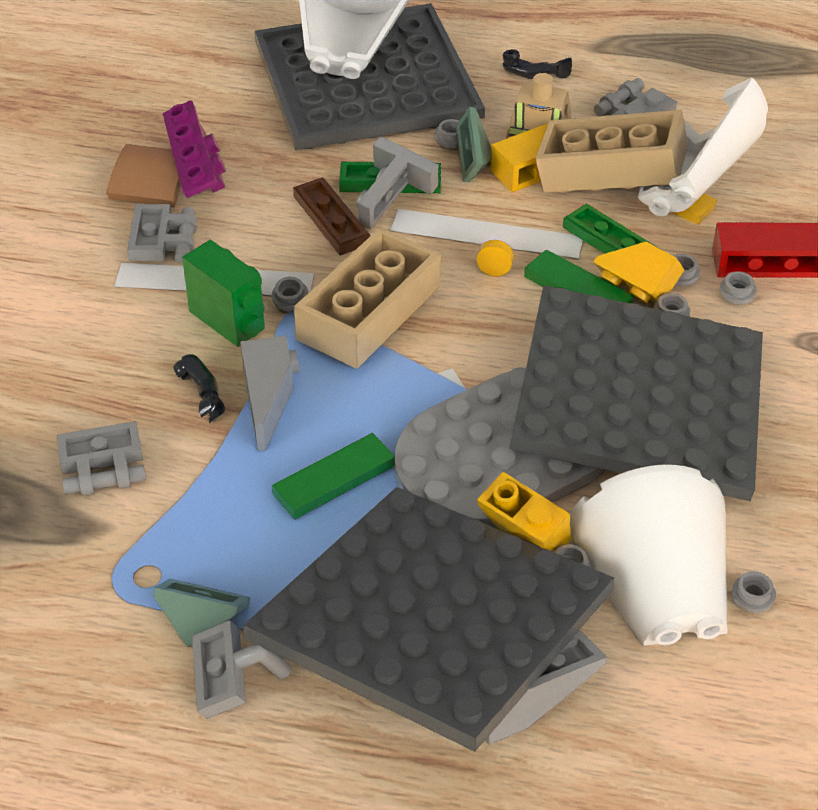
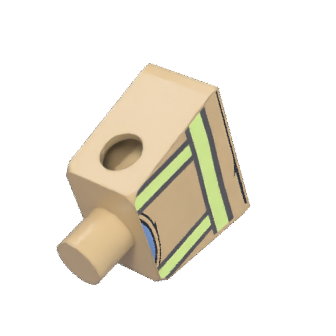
M547 73L536 74L533 77V84H522L514 105L506 139L547 124L549 120L572 119L569 92L565 89L554 88L553 77Z

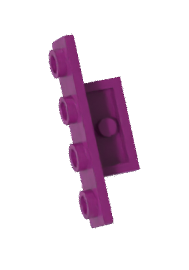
M190 100L183 104H177L164 112V122L181 187L186 198L209 188L212 189L213 193L225 188L222 173L226 172V168L218 154L220 152L219 145L212 133L207 135L201 126L193 101Z

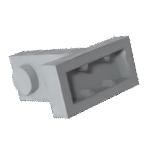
M380 136L373 144L374 167L380 169L374 184L369 190L365 189L357 200L356 206L358 208L359 222L371 230L407 184L431 195L438 187V164Z

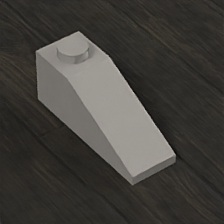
M286 335L240 342L243 371L258 451L266 450L293 391L292 373L299 372L296 350L289 351Z
M579 630L485 741L490 745L528 729L601 669L607 662V656Z

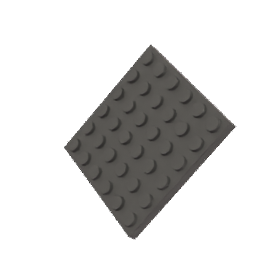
M432 3L405 7L366 68L361 71L360 76L356 79H348L344 76L329 73L320 74L310 68V61L305 54L302 23L255 30V42L295 150L312 149L335 143L342 144L347 141L376 138L394 133H406L429 127L436 128L442 121L447 119L460 121L469 107L476 108L480 119L485 118V107Z
M543 285L509 448L619 473L654 465L686 466L699 470L702 477L709 481L713 479L719 486L723 496L751 502L755 492L763 332L746 327L722 324L709 319L680 315L672 311L652 309L634 303L629 304L606 299L601 296H592L568 291L564 288Z
M396 487L243 625L244 639L476 752L524 696L530 686L542 675L551 662L613 592L614 577Z

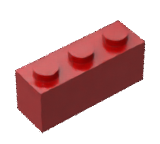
M717 222L712 247L717 277H726L731 272L739 271L749 274L752 278H818V223Z

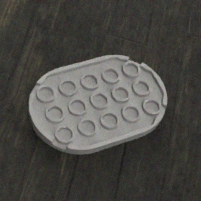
M523 367L497 375L421 412L404 428L395 449V475L399 488L494 528L496 526L478 506L477 499L502 472L507 473L553 503L591 483L605 469L509 448L526 370Z

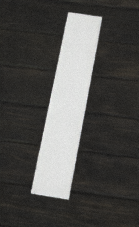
M403 209L397 210L390 230L483 244L489 240H500L508 244L511 249L542 253L547 249L558 256L579 259L583 240L574 234Z
M121 263L114 287L186 291L183 266ZM257 270L262 279V295H272L276 283L280 279L289 276L300 279L306 285L308 293L311 291L314 273Z

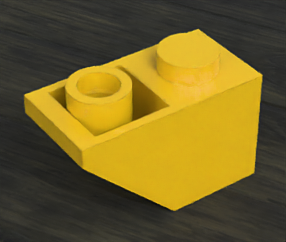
M548 123L491 144L490 171L511 192L541 181L536 156Z
M648 242L599 255L593 261L602 272L599 276L601 279L617 287L622 284L631 289L629 293L644 304H648L650 300L656 303L660 296L670 293L684 272V268L676 257Z
M502 472L477 499L478 506L496 528L553 552L571 541L570 513L505 472Z

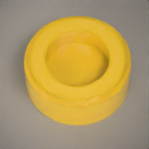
M489 240L483 243L479 249L476 259L477 265L482 272L489 276H503L509 272L512 266L514 253L505 242Z

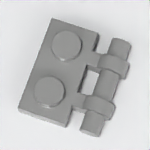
M636 78L633 81L628 80L621 84L615 93H607L600 98V103L594 106V112L597 116H603L605 114L622 115L676 110L677 101L654 88L645 93L641 92L644 89V82L640 78Z
M136 204L127 248L129 261H164L166 251H174L175 260L183 263L182 256L194 250L195 241L192 235L196 232L198 222L195 217V210L191 207H185L182 209V213H171L170 204ZM169 231H177L178 234H169Z
M136 421L57 434L62 474L78 472V476L62 479L65 495L81 492L82 496L94 494V489L118 485L119 489L131 487L130 483L146 480L144 464L127 466V463L143 460ZM115 465L114 470L91 473V469Z

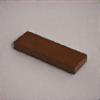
M324 177L293 187L294 198L339 255L356 250L371 236Z

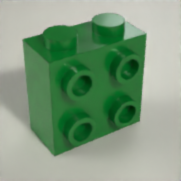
M211 239L182 256L189 312L236 347L241 345V341H248L265 329L261 290L262 279L254 267L248 266L235 257L230 250L222 248Z

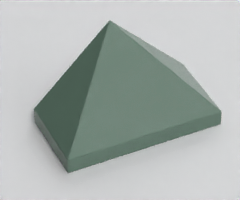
M469 107L456 125L463 182H470L491 163V145L475 107Z
M168 579L154 587L153 594L187 647L193 644L192 636L226 622L248 607L250 603V597L174 579Z

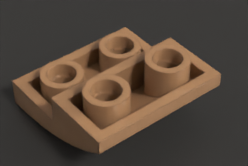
M126 144L112 171L106 191L108 198L143 204H170V207H175L181 183L172 149Z

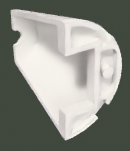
M299 0L305 54L310 61V68L320 74L329 73L344 76L348 79L358 78L410 0Z
M752 77L726 90L722 99L730 108L716 128L699 135L684 120L688 147L681 175L671 179L668 186H640L638 199L649 206V210L653 214L666 216L669 212H681L688 209L760 138L767 124L766 114L768 106L761 88Z
M654 465L641 467L621 473L600 484L602 491L590 499L583 496L570 511L571 541L569 543L584 549L591 561L592 568L614 577L613 592L608 598L642 646L673 644L685 632L696 633L697 638L711 639L727 634L726 512L722 492L713 479L709 481L702 477L699 470L686 466Z

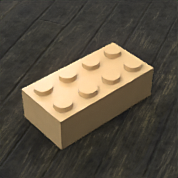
M682 110L549 120L536 156L544 193H566L576 190L599 191L607 188L622 187L632 189L638 186L653 185L660 187L668 186L671 179L681 175L688 147Z
M380 227L294 306L296 340L358 369L440 287L441 254Z

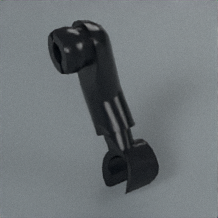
M515 49L506 50L502 55L503 67L507 72L527 79H533L539 73H547L549 75L556 73L558 78H567L572 72V58H565L556 63H532L520 59L519 51Z
M194 354L182 356V359L174 364V372L182 380L192 378L198 385L199 396L202 398L199 403L200 416L203 417L209 413V423H211L225 411L224 403L218 397L216 378L198 356Z

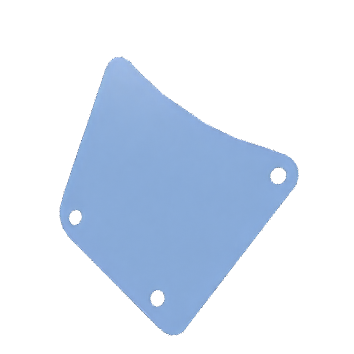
M294 311L285 314L277 326L274 337L286 335L289 351L296 350L299 372L292 373L293 391L266 450L258 451L248 399L217 454L183 497L120 558L111 578L115 592L128 603L163 611L153 596L154 587L168 579L250 597L249 606L229 619L239 629L244 630L243 625L391 491L396 487L399 488L394 466L294 520L272 494V485L372 432L395 456L399 436L411 420L430 407L468 389L384 345H381L358 369H355L297 341L295 338ZM147 565L157 567L162 574L158 584L153 587L142 588L134 583L133 576L139 568Z

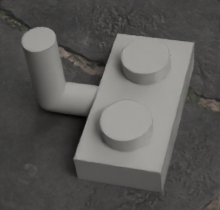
M231 620L192 636L197 712L206 719L246 703L243 668L260 662L278 679H285L291 673L292 668L289 663L281 656L259 645L253 644L241 649L239 628Z

